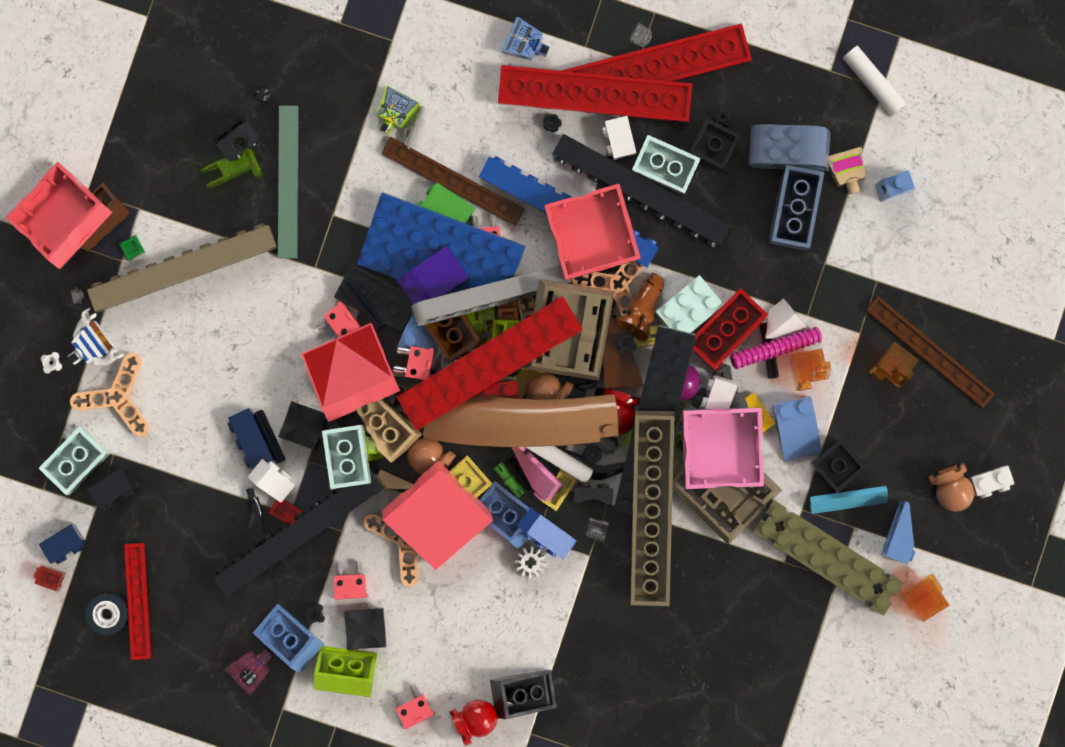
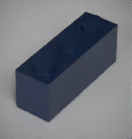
M251 408L228 417L230 421L227 423L231 433L235 432L238 438L235 440L240 451L243 450L246 457L243 459L247 468L251 467L254 470L262 459L267 463L275 461Z

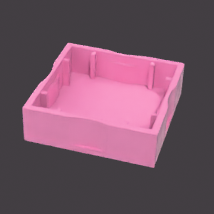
M761 408L682 410L684 487L686 489L715 488L718 486H764L763 457L761 453Z

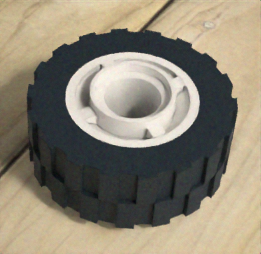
M103 592L92 598L85 610V619L88 622V626L92 628L91 630L97 632V634L108 636L116 634L123 629L129 620L126 600L114 592ZM104 609H109L112 612L111 618H106L103 615Z

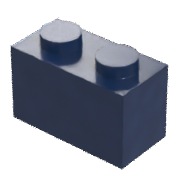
M71 524L41 542L39 546L50 564L56 562L59 565L67 560L66 556L73 553L75 555L82 551L86 541L77 526Z

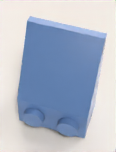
M412 313L397 346L411 349V346L424 349L433 348L435 357L438 345L425 325H417ZM416 351L415 355L419 356L420 351Z
M811 396L771 405L784 461L822 453Z
M494 481L480 499L491 511L493 521L488 525L517 549H520L527 538L521 534L523 530L517 527V525L530 508Z
M900 501L880 555L908 564L909 561L912 562L915 555L910 505L906 501Z
M279 604L273 608L253 632L268 648L298 673L304 669L324 645L318 637Z

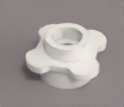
M53 352L52 355H43L41 357L45 373L61 370L62 364L59 363L60 356L58 353Z

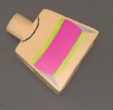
M861 147L829 156V171L837 187L846 185L849 195L860 192L857 181L865 178Z

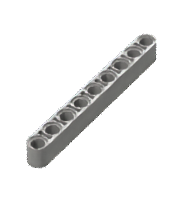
M559 265L420 301L412 305L411 309L417 325L422 326L536 296L539 279L572 284L571 279L565 280L562 266Z

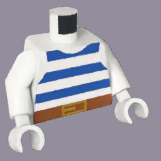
M90 308L83 311L82 317L73 333V341L71 343L76 350L68 355L70 361L75 365L84 359L89 365L106 366L116 359L124 357V354L119 355L117 352L120 346L115 347L99 324L92 320L96 317V314L94 313L90 316Z

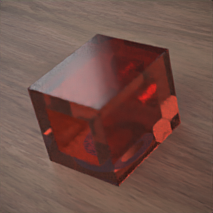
M41 565L40 568L37 567L34 573V578L36 579L34 584L53 591H60L66 572L47 565Z

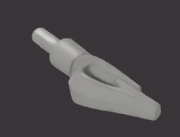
M423 106L420 107L417 116H414L412 125L404 130L408 149H410L422 122L421 117L425 110Z

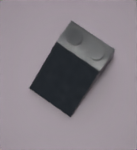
M551 670L490 680L494 708L497 711L498 719L507 720L557 708Z

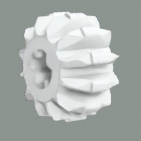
M530 546V553L524 547V556L519 552L517 553V556L522 559L514 560V563H521L520 566L515 568L516 571L523 568L524 570L520 575L523 577L528 572V579H531V572H534L536 578L539 577L536 570L544 573L545 570L540 565H547V562H540L541 559L546 557L545 554L538 557L541 549L538 548L536 553H533V546ZM529 557H533V561L536 560V564L532 568L527 567L528 564L525 565V560H529Z

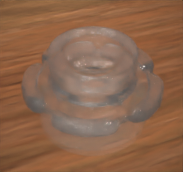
M75 286V289L70 290L73 303H80L81 305L82 300H85L82 289H78Z

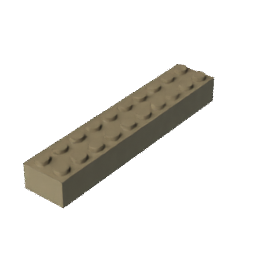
M635 411L631 605L669 606L675 418L673 411Z

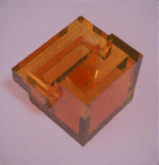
M894 341L884 350L869 372L880 381L886 377L900 388L915 374L911 370L919 360Z
M822 348L792 354L790 364L797 392L812 389L811 382L829 379L831 365L830 361L825 362Z
M933 573L899 593L909 610H913L918 620L922 622L950 606L941 592L943 588Z

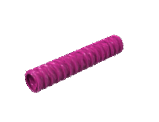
M813 327V329L809 328L807 331L803 330L802 333L797 332L796 334H791V336L787 335L785 338L781 337L780 340L775 339V341L765 342L763 345L759 344L758 347L753 346V348L750 347L747 350L743 349L742 352L731 353V364L737 370L740 367L744 368L745 365L750 366L751 363L756 364V361L759 363L762 360H767V358L778 357V354L781 356L784 353H789V351L793 352L794 350L805 348V346L809 347L811 344L815 345L816 342L821 343L822 334L818 327Z

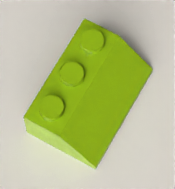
M322 646L318 653L313 690L371 697L377 653Z

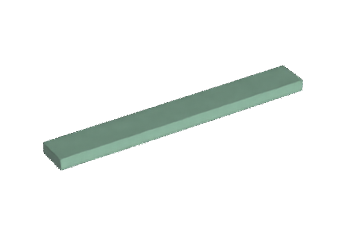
M279 106V259H298L299 106Z

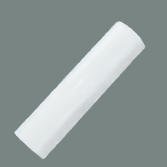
M858 45L842 58L890 116H893L906 105V102Z
M555 446L526 447L584 483H587L592 475L593 469Z

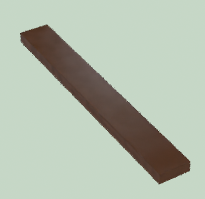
M392 137L389 138L381 153L432 182L439 183L449 191L514 226L517 225L525 210L521 206L411 147L408 149L407 145Z
M878 295L865 309L869 315L982 409L995 395L992 390Z

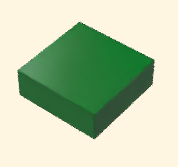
M136 235L119 244L128 261L145 253Z

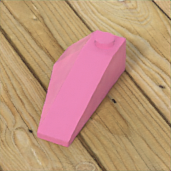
M512 447L531 487L535 490L533 494L540 501L544 499L549 502L564 485L526 447Z

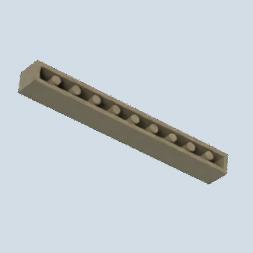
M264 223L254 226V230L250 232L243 230L237 232L236 237L230 239L228 236L220 238L218 243L213 245L210 243L199 246L200 249L193 252L190 249L182 252L180 257L170 256L163 259V263H150L145 266L146 269L144 270L134 269L127 272V276L120 277L118 275L110 278V282L92 284V288L87 291L94 311L98 313L277 249L271 227L269 225L265 226Z

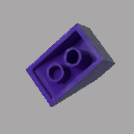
M447 245L397 279V282L414 305L420 301L443 296L468 279L469 276Z

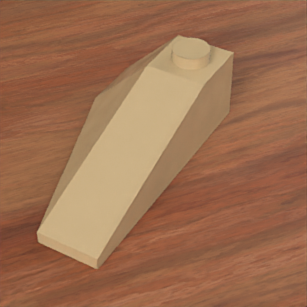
M383 399L356 409L366 425L368 433H370L375 442L377 450L391 463L407 451L422 435L419 430L416 431L414 426L391 405H388Z

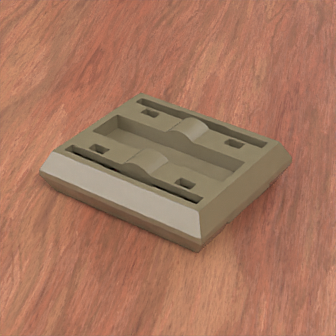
M539 279L533 314L546 306L548 290L553 291L551 303L564 296L582 326L583 331L551 349L548 355L546 353L541 355V363L536 362L535 359L525 365L523 369L599 381L615 291ZM594 306H597L596 315L592 311ZM591 353H592V355L594 356V358L591 359V363H590V358H591ZM584 354H589L588 362L585 361Z
M684 461L673 471V491L728 545L782 491L764 473V486L768 489L765 494L757 486H755L757 488L755 493L749 487L734 486L692 489L704 501L699 505L676 481L679 477L684 481ZM707 505L731 528L729 531L724 529L704 509ZM726 515L729 516V518L727 519V521L723 518V517H725Z

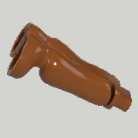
M651 273L650 278L646 279L636 298L628 308L630 315L622 316L618 319L617 325L623 330H633L632 335L638 340L647 341L650 337L649 326L654 321L656 308L664 289L662 286L664 279L661 276Z

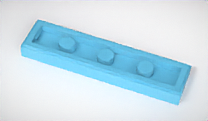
M886 486L813 496L810 497L811 514L887 503L888 490Z

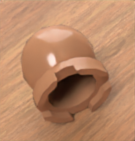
M536 374L526 384L525 397L526 399L533 400L566 399L570 395L574 384L566 381L565 385H561L559 379L552 374Z
M423 437L417 439L407 452V460L410 467L420 475H423L437 461L448 468L456 457L451 450L448 453H444L443 446L438 441L424 439Z
M964 463L960 464V468L954 465L939 471V475L935 478L933 475L928 477L931 485H937L936 496L938 502L949 511H963L974 500V487L970 480L963 476V473L967 471Z

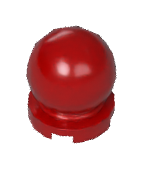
M606 388L604 395L615 394L619 435L626 434L635 423L634 407L635 405L639 406L641 398Z
M486 700L470 701L463 707L461 712H458L456 708L449 711L465 746L472 743L470 739L472 736L481 738L493 732L498 721L496 709Z

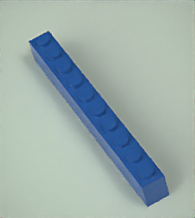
M489 156L478 176L480 179L546 213L544 205L572 198V196L564 192L561 195L555 192L556 188L547 183L545 185L538 183L539 179L531 174H528V176L521 174L522 170L514 165L511 168L504 164L505 160L497 156L494 159ZM633 230L641 257L640 260L635 262L648 268L659 249L655 246L657 242L648 237L644 240L638 237L639 232Z

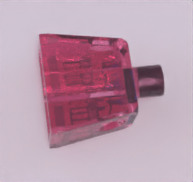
M266 648L258 655L251 650L226 667L225 670L249 695H252L271 670L266 663L273 655ZM243 669L246 671L250 669L257 676L255 679L256 684L253 683L249 687L242 681L239 675L243 672Z

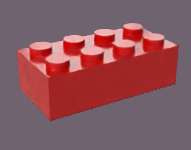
M740 288L696 333L692 351L716 372L731 356V353H734L768 318V313Z

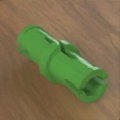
M503 461L493 469L504 481V486L507 485L517 499L526 492L516 480L515 474L512 475Z

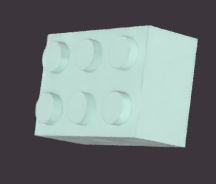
M648 135L632 171L653 183L684 196L700 158Z
M699 275L655 312V318L665 327L691 333L724 304Z
M363 425L322 431L330 489L371 483Z
M78 427L39 469L64 494L71 495L111 453L84 427Z

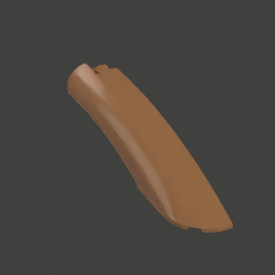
M615 394L557 400L514 399L497 397V395L473 397L426 425L423 429L424 439L494 447L574 445L600 442L602 437L619 436Z

